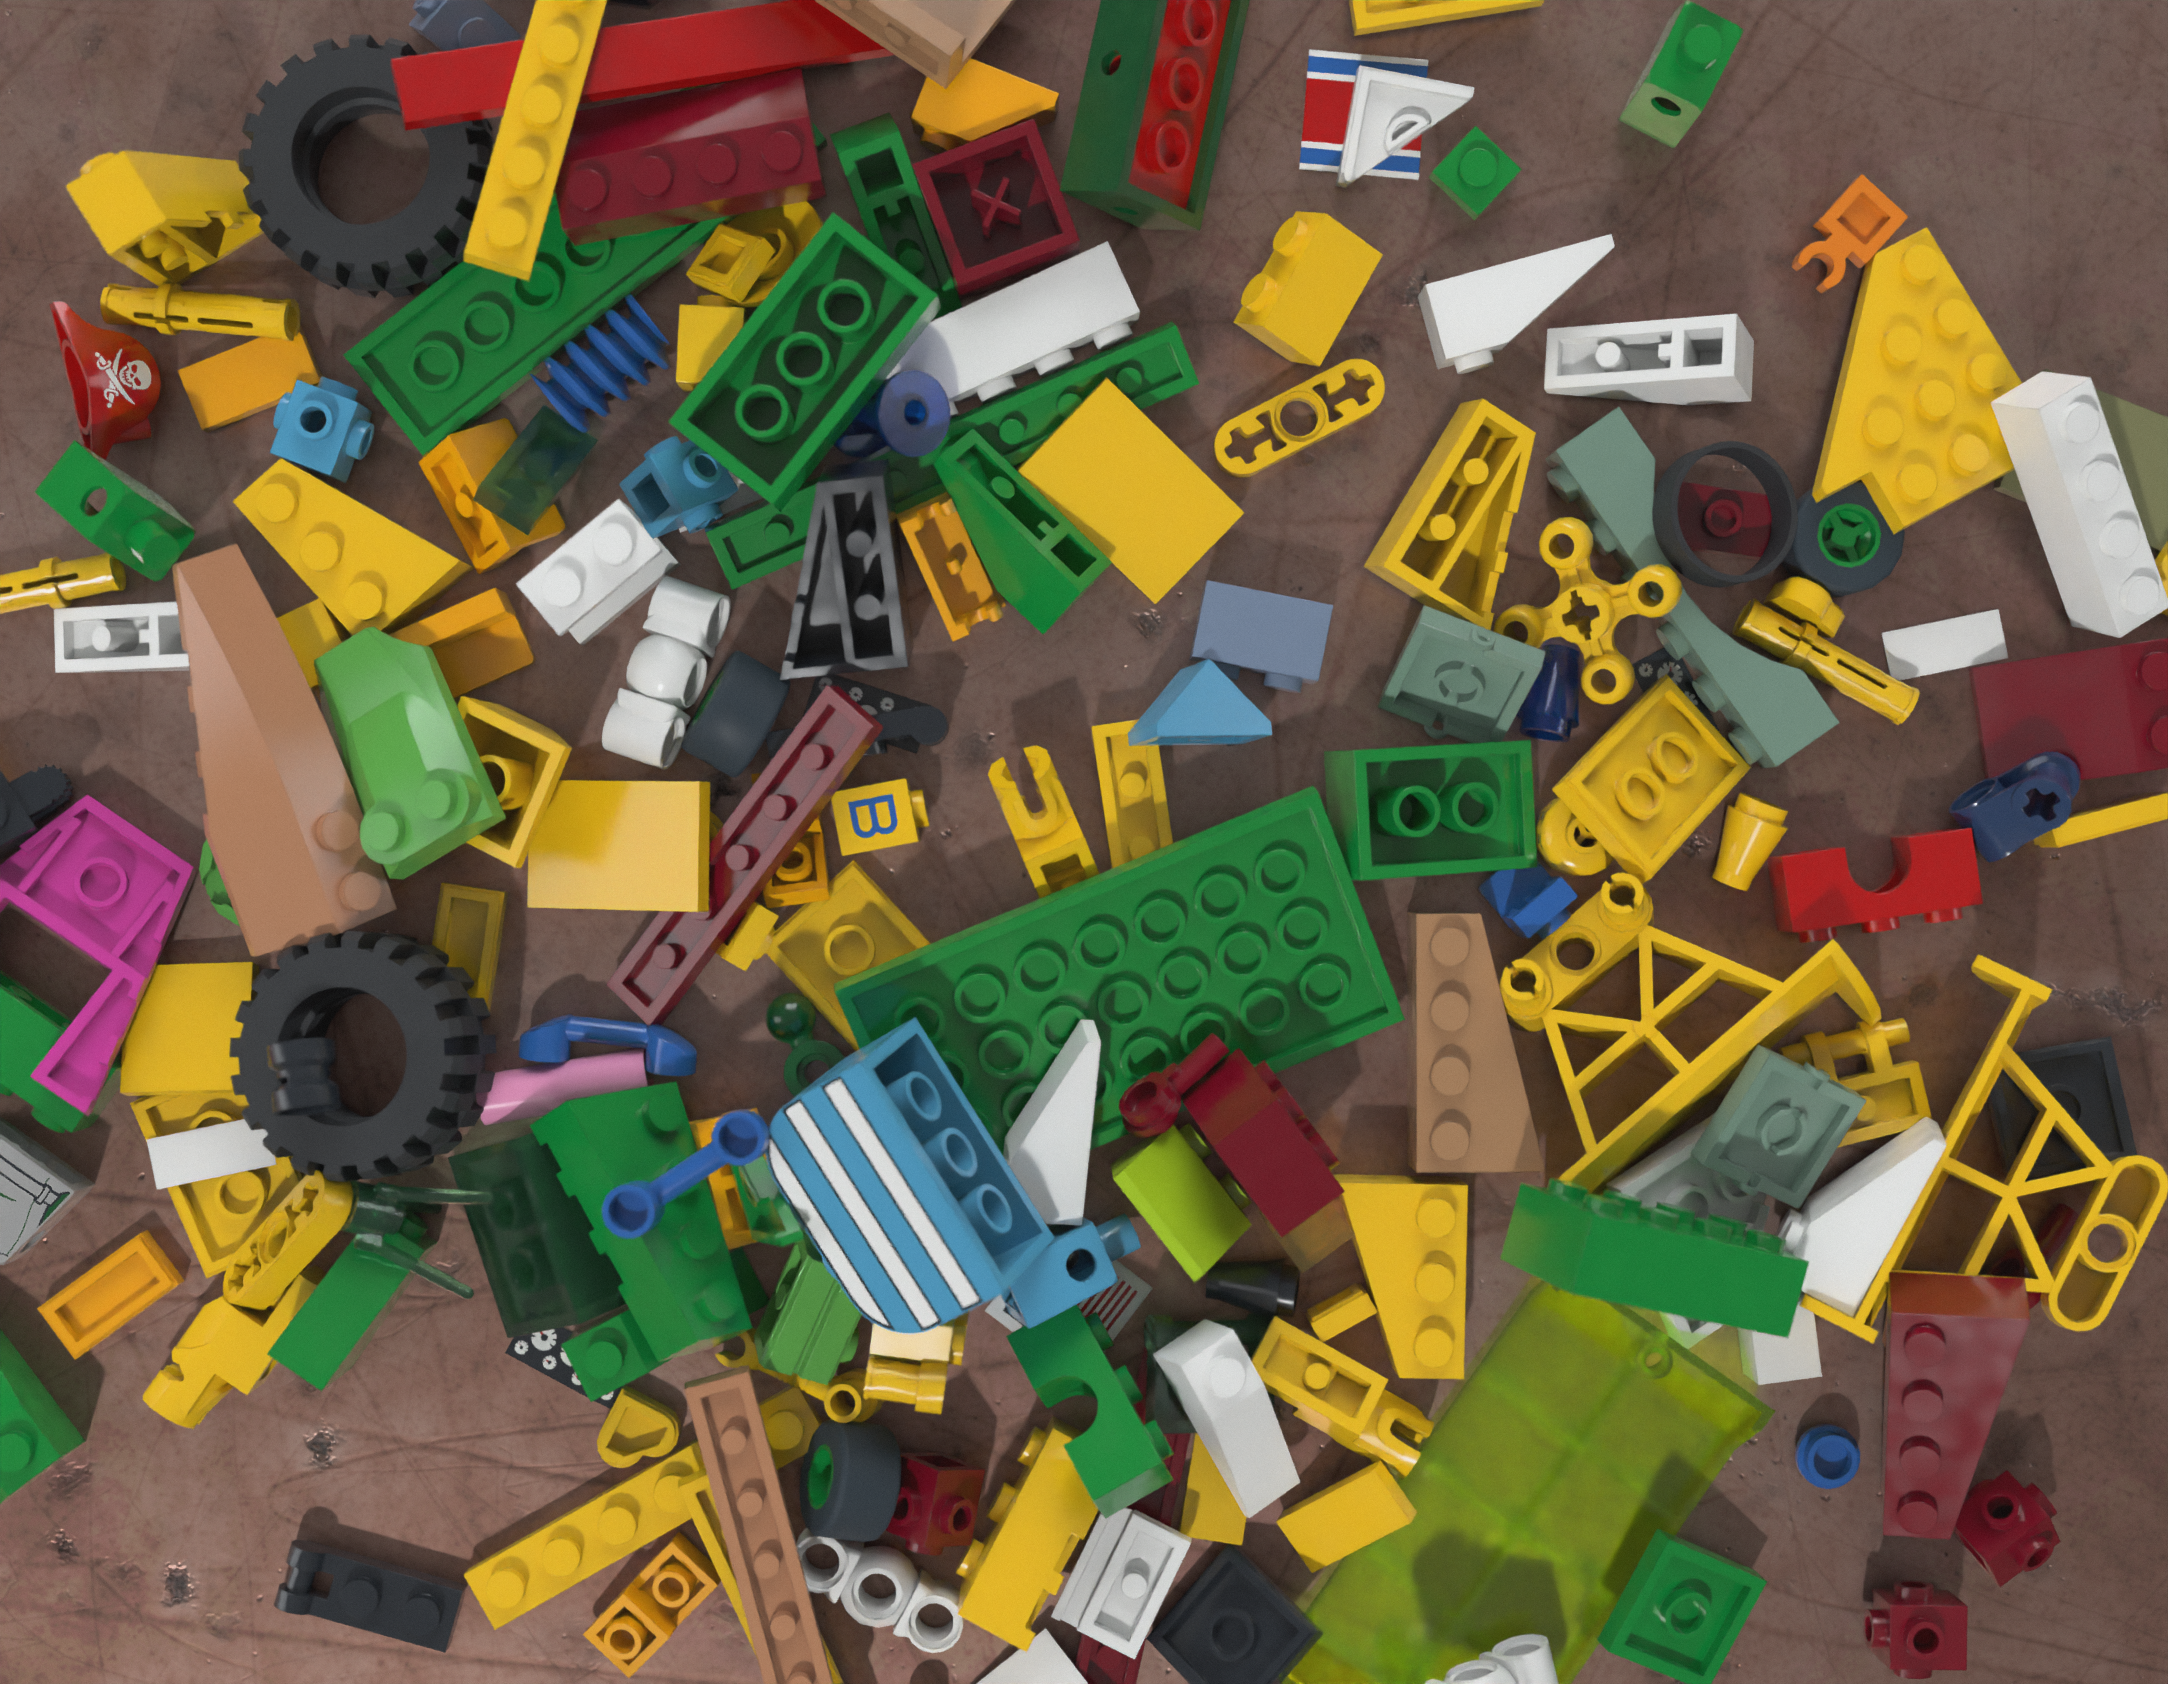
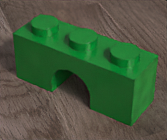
M1076 1304L1030 1329L1023 1326L1006 1336L1033 1389L1047 1409L1068 1397L1076 1395L1090 1396L1098 1401L1097 1416L1091 1427L1085 1433L1063 1446L1092 1501L1105 1519L1174 1480L1163 1461L1174 1453L1156 1420L1154 1419L1144 1425L1133 1405L1144 1398L1126 1365L1114 1371L1104 1351L1114 1346V1343L1096 1311L1085 1317Z

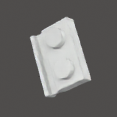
M1128 1507L1123 1508L1106 1519L1100 1513L1051 1617L1071 1624L1083 1634L1135 1660L1186 1555L1192 1538Z

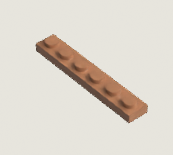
M749 1365L685 1382L686 1398L764 1684H834Z

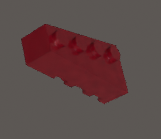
M1889 1273L1881 1470L1883 1535L1950 1540L2031 1320L2025 1278Z

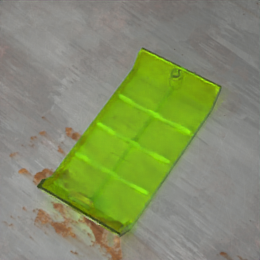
M1542 1280L1526 1296L1434 1427L1431 1435L1418 1450L1421 1452V1455L1410 1473L1404 1479L1399 1478L1397 1480L1398 1485L1417 1511L1413 1521L1342 1558L1305 1611V1614L1324 1634L1281 1684H1425L1430 1679L1443 1681L1447 1672L1456 1665L1479 1660L1480 1654L1492 1652L1493 1647L1501 1641L1527 1634L1547 1637L1558 1683L1571 1684L1599 1645L1597 1638L1657 1528L1675 1536L1733 1452L1759 1431L1761 1432L1775 1413V1410L1626 1305L1573 1295ZM1652 1353H1659L1662 1357L1660 1361L1653 1366L1647 1367V1357Z

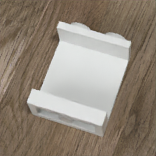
M618 499L516 585L559 636L569 631L578 643L584 646L681 564L658 537L653 539L647 533L636 512Z

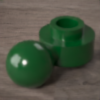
M785 993L777 996L768 1005L765 1013V1023L769 1033L776 1040L789 1044L792 1050L784 1065V1080L790 1093L796 1097L812 1084L806 1075L807 1068L812 1062L823 1061L830 1070L844 1059L845 1055L836 1046L824 1041L815 1040L812 1031L816 1023V1013L811 1002L804 996L797 993Z

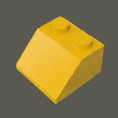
M461 696L457 707L506 816V819L466 843L513 867L522 868L572 747L551 728L501 704Z

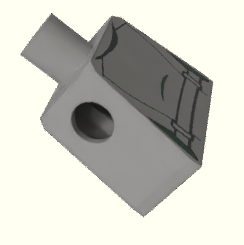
M1 1116L0 1265H5L27 1254L91 1191L95 1183Z

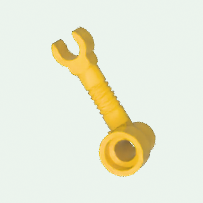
M753 1327L738 1335L745 1342L743 1356H737L727 1350L715 1354L718 1361L726 1367L738 1368L749 1365L751 1370H759L774 1378L778 1377V1380H783L784 1383H789L791 1386L794 1385L795 1388H800L801 1391H805L807 1394L824 1401L825 1411L828 1416L839 1423L850 1421L863 1422L875 1415L884 1400L863 1399L867 1369L856 1368L840 1376L835 1375L828 1385L800 1378L796 1373L787 1375L765 1369L758 1361L753 1337L756 1330ZM845 1391L854 1397L855 1408L847 1404Z

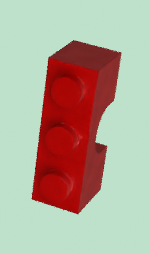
M1948 828L1890 837L1893 868L1885 883L1872 891L1864 890L1851 877L1845 847H1824L1769 856L1767 858V866L1777 931L1798 932L1799 943L1838 938L1836 926L1860 923L1862 933H1873L1901 928L1899 919L1901 916L1923 913L1924 923H1939L1963 919L1962 907L1983 904L1972 828Z

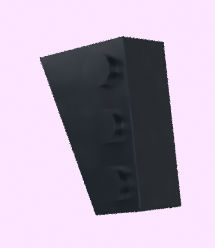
M889 459L825 466L817 482L780 680L908 667L914 646Z

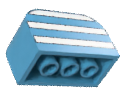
M916 1017L842 1059L781 1108L770 1123L768 1129L770 1142L766 1151V1158L776 1185L785 1197L795 1219L802 1224L820 1252L827 1271L837 1279L857 1310L871 1322L884 1329L903 1334L926 1332L1005 1293L1054 1240L1051 1231Z

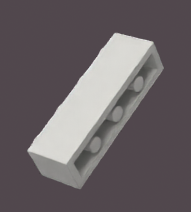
M1107 241L930 322L886 380L908 428L921 422L923 429L926 430L958 416L959 413L955 406L979 396L982 404L1012 392L1017 388L1014 379L1037 369L1039 376L1044 377L1064 369L1075 361L1072 356L1073 352L1092 343H1095L1100 351L1126 340L1133 335L1130 326L1138 323L1140 310Z
M2040 372L1992 401L1993 411L2071 626L2121 638L2168 608V598L2091 377Z

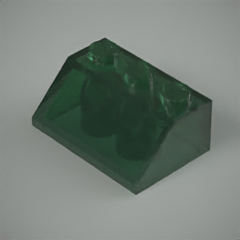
M531 1129L447 1157L507 1338L578 1325L626 1304L618 1289L619 1284L622 1282L620 1275L610 1257L605 1253L599 1255L588 1234L594 1230L576 1195L570 1198L567 1196L556 1175L562 1169L548 1143L540 1146Z

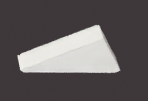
M1360 65L1355 76L1336 186L1347 187L1468 103L1473 97L1475 87Z

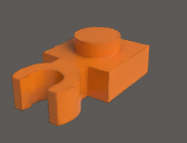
M1861 174L1813 225L1826 239L1806 246L1795 256L1791 267L1798 271L1811 258L1821 259L1827 266V275L1815 289L1820 293H1824L1843 278L1846 270V258L1858 268H1861L1909 216Z

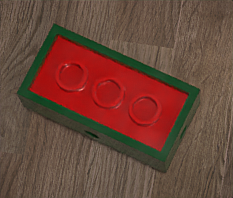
M1250 0L1100 1L1062 177L1061 192L1141 229L1200 231Z

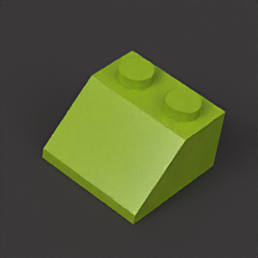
M1187 1123L1180 1130L1173 1124L1171 1128L1160 1135L1143 1138L1112 1162L1110 1166L1114 1181L1195 1282L1252 1225L1243 1211L1252 1202L1229 1173L1218 1180L1203 1161L1212 1154V1151L1190 1123Z

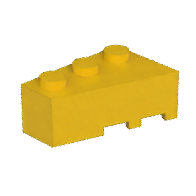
M122 150L117 154L105 153L91 159L80 169L79 174L81 176L66 185L67 190L108 255L157 286L163 283L181 285L264 233L258 226L261 221L260 217L249 209L243 189L250 183L246 176L239 171V165L234 160Z
M1483 398L1460 403L1363 567L1425 606L1491 630L1494 617L1491 609L1499 575L1504 573L1508 553H1505L1513 514L1518 513L1536 432Z

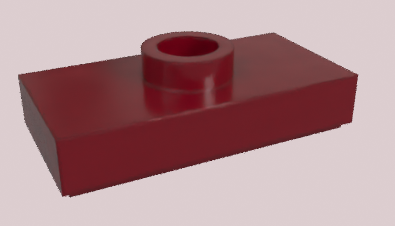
M1682 482L1677 504L1678 520L1683 537L1691 550L1755 560L1761 558L1769 542L1772 525L1771 509L1766 494Z

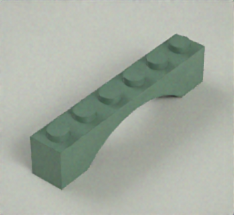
M1617 407L1554 451L1545 460L1552 468L1547 472V478L1553 489L1565 503L1569 504L1575 501L1588 520L1585 524L1588 525L1593 534V546L1603 556L1611 553L1625 574L1619 578L1621 584L1631 580L1637 571L1648 565L1661 564L1670 567L1672 570L1673 568L1658 544L1653 527L1652 508L1656 459L1620 407ZM1647 582L1646 591L1652 599L1663 600L1664 593L1662 587L1656 582ZM1683 586L1680 601L1675 608L1661 617H1656L1661 624L1656 629L1660 642L1674 659L1680 660L1684 657L1698 677L1692 681L1697 695L1712 712L1721 710L1734 729L1729 733V739L1736 751L1748 764L1751 765L1757 762L1760 768L1777 767L1840 723L1803 670L1771 661L1738 644L1706 617L1688 596Z

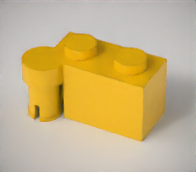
M969 1311L934 1329L916 1334L893 1332L873 1323L863 1399L869 1400L871 1398L916 1404L915 1411L941 1415L948 1365H962Z

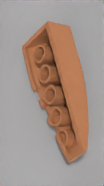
M232 544L173 564L172 569L182 649L188 652L192 686H187L190 713L195 712L200 751L195 752L198 777H203L207 813H203L205 836L251 956H259L289 948L293 945L309 942L311 937L326 933L337 935L396 910L397 907L381 864L370 859L362 848L360 827L364 817L328 726L286 636L238 545Z

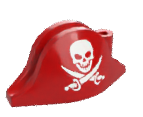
M52 302L50 309L72 392L83 446L106 460L112 445L150 439L151 427L147 416L153 411L159 399L161 388L160 372L151 353L135 338L125 333L98 328L84 321L65 302Z

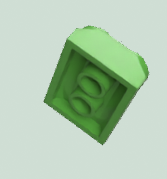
M373 626L363 629L314 660L320 691L321 709L364 817L360 827L362 848L370 859L384 865L389 878H407L506 819L431 647L401 641Z

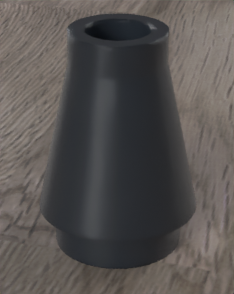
M1286 1258L1231 1262L1217 1261L1208 1270L1206 1298L1220 1300L1271 1320L1275 1316L1294 1318L1301 1268L1300 1266L1286 1265Z

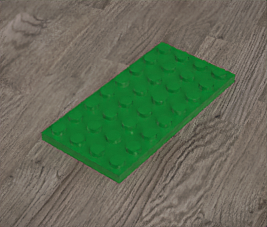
M1314 786L834 983V992L860 1049L916 1017L1002 1155L1004 1154L1005 1136L1081 1019L1094 1020L1101 1040L1090 1150L1130 1134L1122 1123L1123 1115L1119 1111V1102L1124 1092L1133 1083L1145 1078L1151 1072L1161 1073L1171 1064L1179 1065L1211 1033L1215 1034L1229 1049V1052L1219 1062L1240 1048L1253 1067L1265 1060L1275 1074L1405 1020L1320 795ZM1182 1100L1178 1113L1188 1110Z

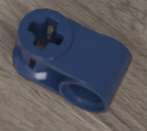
M2045 751L2034 755L1996 777L1985 779L1968 788L1952 802L1949 807V813L1961 828H1972L1974 846L1985 861H1998L2012 854L2025 843L2052 829L2060 827L2067 821L2073 808V798L2076 796L2081 785V773L2076 763L2068 756L2058 752Z

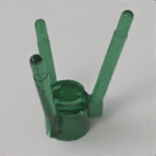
M357 1180L350 1182L353 1189L352 1206L349 1216L340 1230L356 1234L354 1241L355 1249L376 1253L468 1300L474 1296V1291L471 1287L385 1242L383 1237L385 1234L395 1235L403 1222L405 1211L439 1214L442 1211L441 1203L489 1205L495 1200L493 1193L461 1189L403 1187L378 1182L376 1185Z

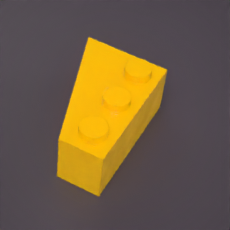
M282 458L232 501L353 636L363 629L373 626L389 635L411 625L475 568Z
M1333 1174L1345 1190L1339 1198L1350 1230L1349 1233L1364 1275L1369 1297L1377 1310L1375 1317L1390 1365L1399 1378L1464 1379L1468 1185L1456 1176Z
M1054 1416L1051 1418L1045 1431L1036 1426L1031 1431L1017 1461L1025 1465L1014 1487L1005 1482L1002 1484L986 1517L994 1521L983 1543L974 1538L972 1539L971 1545L967 1546L955 1571L956 1574L963 1577L960 1586L957 1615L1026 1653L1036 1633L1032 1632L1033 1622L1048 1595H1056L1064 1579V1576L1061 1575L1064 1566L1079 1539L1083 1540L1099 1510L1092 1501L1063 1446L1082 1435L1083 1432Z

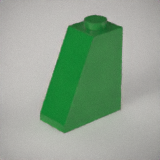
M385 1206L371 1214L273 1344L267 1355L321 1391L353 1368L438 1243L426 1234L429 1228L428 1225L417 1215L402 1207H396L392 1211Z

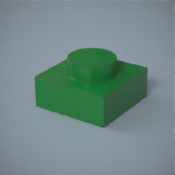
M1475 126L1432 171L1429 178L1475 221L1522 169Z

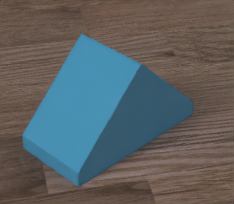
M1210 659L1179 670L1128 732L1129 746L1245 744L1272 735L1271 721Z

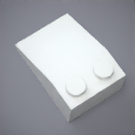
M1924 1117L1810 1195L1800 1212L1791 1208L1787 1211L1775 1236L1787 1240L1784 1248L1785 1252L1809 1261L1801 1291L1851 1317L1854 1316L1947 1145L1938 1122Z

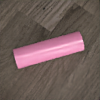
M631 1048L574 1058L564 1062H551L495 1072L491 1092L476 1093L477 1105L482 1106L484 1109L480 1115L481 1120L487 1126L544 1116L567 1100L654 1085V1079L646 1080L643 1061H645L646 1049Z

